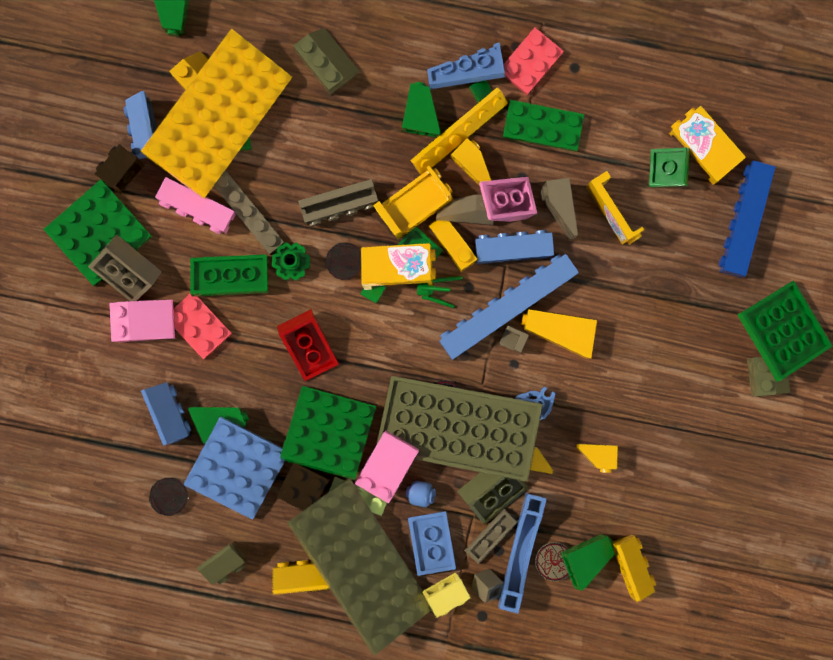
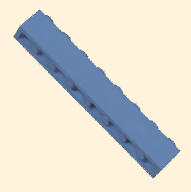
M558 254L550 260L552 264L547 267L542 265L536 269V275L531 278L526 276L519 281L521 285L514 289L512 286L504 291L505 296L501 299L494 298L487 303L489 307L484 310L479 308L472 313L473 318L468 321L463 319L456 324L457 329L452 332L449 329L440 335L442 339L439 340V343L450 359H455L577 275L579 272L566 254L562 257Z

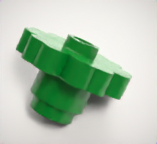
M287 242L277 247V254L272 255V267L277 269L276 274L278 277L285 281L290 278L297 281L305 276V270L310 268L311 260L310 256L305 254V247L300 246L298 243H294L291 246ZM290 259L295 260L294 264L289 265L288 261Z

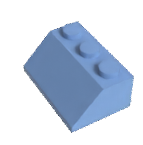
M141 91L126 99V106L123 108L125 117L129 118L130 125H127L129 136L133 138V143H131L133 155L136 154L139 159H144L148 157L140 151L157 127L151 99L144 91Z
M165 382L141 391L163 445H171L191 436L190 431H192L189 421H185L183 417L185 411L181 402L178 403L175 396L178 394L174 385Z

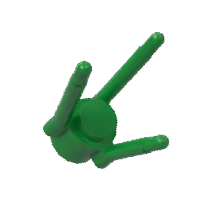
M463 277L436 278L433 280V283L462 280ZM418 283L417 295L422 296V299L455 308L453 304L429 296L433 295V291L450 292V288L435 287L434 284L429 286L428 283Z

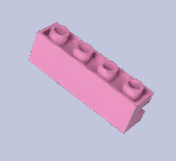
M165 177L155 196L160 201L159 205L167 209L171 206L177 209L175 213L185 218L189 215L194 218L193 222L201 226L205 223L211 226V231L219 235L221 232L227 233L231 220H234L236 216L233 210L207 197L203 199L191 189Z

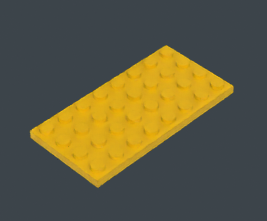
M230 29L140 152L204 199L287 86L292 76L236 31Z

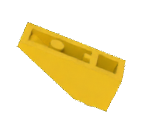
M467 138L451 154V159L480 186V182L491 181L482 153L479 150L480 146L474 140L470 141Z
M436 220L428 225L460 272L477 262L474 253L449 221Z

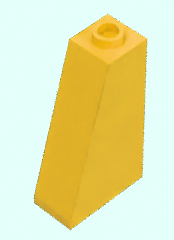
M529 309L526 314L523 313L521 325H525L524 330L585 359H591L597 320Z

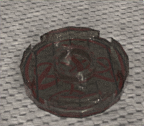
M347 242L338 243L333 246L326 256V267L329 273L334 278L342 281L357 277L361 272L360 250L354 244Z
M165 477L158 480L152 486L149 501L157 513L172 516L180 513L186 507L188 491L180 480L174 477Z

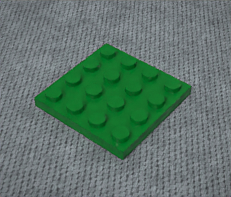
M101 179L43 229L94 287L103 279L88 266L116 234L135 250H138L152 237Z
M794 280L737 314L776 382L783 380L833 347Z
M302 386L280 459L355 480L376 406Z

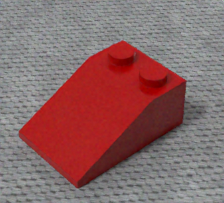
M312 309L277 326L278 334L304 381L339 365Z

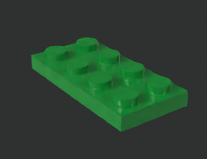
M510 100L503 138L577 152L584 114Z
M267 254L190 258V295L192 297L268 293Z

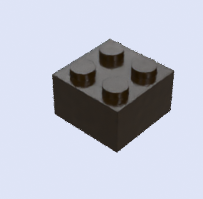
M119 144L109 151V157L105 162L99 163L96 167L95 175L121 195L145 165Z
M293 463L276 497L303 511L320 499L330 479L306 466Z

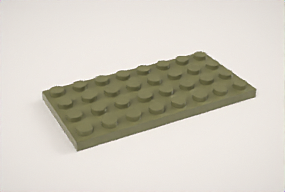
M391 376L377 444L386 430L419 449L414 458L415 460L528 482L543 404Z
M350 478L287 522L373 655L378 654L432 610L422 593L423 590Z

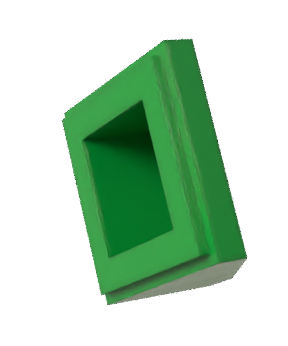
M486 80L477 82L469 87L477 103L492 92Z
M384 285L372 286V290L363 289L360 295L377 304L386 287Z

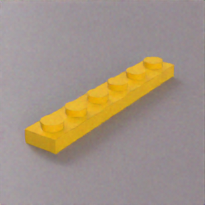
M499 88L494 89L410 160L419 174L422 175L426 172L427 166L431 168L508 104Z

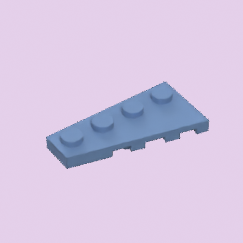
M500 42L487 50L485 48L480 49L474 55H464L458 61H448L427 69L430 89L505 77Z

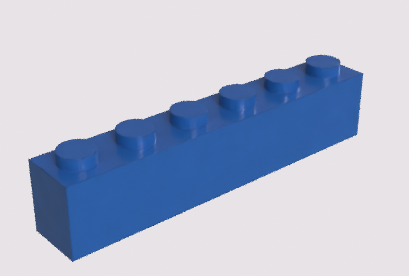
M754 160L745 166L743 172L745 180L744 183H741L738 194L741 195L733 209V212H736L735 217L730 221L728 230H731L729 238L726 237L723 246L726 250L724 256L720 257L718 264L721 267V273L739 278L747 275L775 166Z

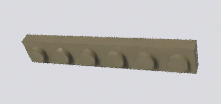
M225 170L214 187L271 255L277 250L278 246L284 244V241Z

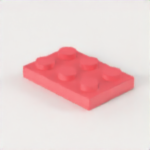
M534 28L503 64L505 78L528 95L564 51Z
M189 294L173 309L175 330L203 359L207 358L232 334L198 296L192 297Z

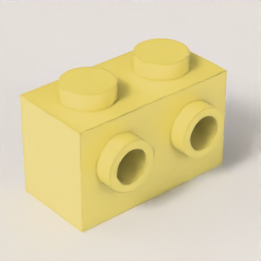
M456 572L422 591L437 618L446 615L451 609L465 604L470 599L466 588Z

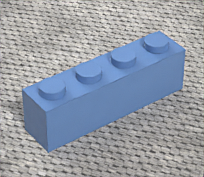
M547 230L535 231L536 234L529 235L528 232H518L517 236H509V233L498 234V237L490 238V235H480L479 239H475L477 264L552 258L554 256L552 233H547Z

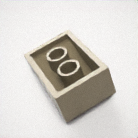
M570 178L546 181L542 190H540L541 201H545L546 208L569 241L574 240L578 232Z

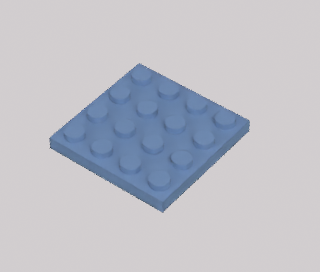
M220 416L187 476L184 485L253 520L285 460L280 459L283 447Z

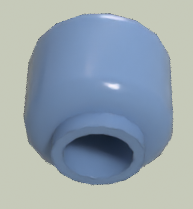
M415 480L411 486L407 487L406 497H409L411 505L428 507L430 504H433L436 490L431 483Z

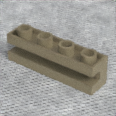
M372 179L302 199L298 202L305 224L313 227L321 224L320 221L337 220L339 215H354L358 213L357 210L363 208L371 210L374 208L373 205L378 202Z

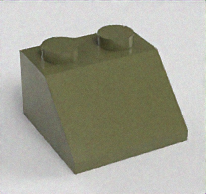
M762 357L747 359L751 397L790 393L788 376L776 382Z
M232 542L198 566L197 570L212 585L217 582L220 585L229 579L227 576L229 573L234 571L236 574L245 567L243 563L247 559L235 542Z

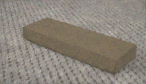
M503 509L464 551L479 564L518 521Z

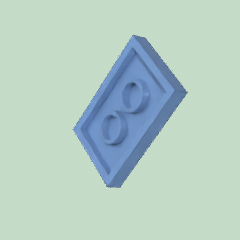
M446 511L408 517L418 576L456 569Z

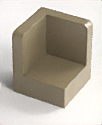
M507 326L499 344L520 354L529 335Z
M490 569L474 574L471 589L484 603L500 598L504 583Z

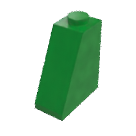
M154 0L165 33L173 37L184 35L189 0Z
M422 82L410 83L402 132L437 138L440 136V129L430 88Z
M239 407L188 408L203 444L208 440L220 416L242 427L248 426V414L246 410L242 411Z
M600 534L560 552L575 589L579 591L584 590L615 555L613 541L610 537Z

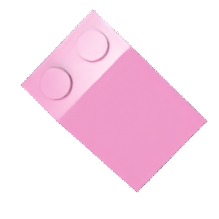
M528 177L479 183L488 220L512 222L525 220L537 214Z
M173 300L110 303L111 342L123 343L175 338Z
M385 430L355 484L389 503L419 449Z

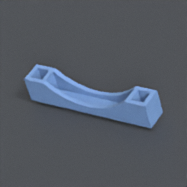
M525 493L498 602L499 609L519 613L528 565L546 503L545 497Z

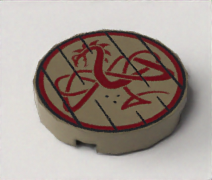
M549 542L543 545L537 551L535 557V566L538 573L550 581L565 579L569 574L560 552L568 548L558 542Z

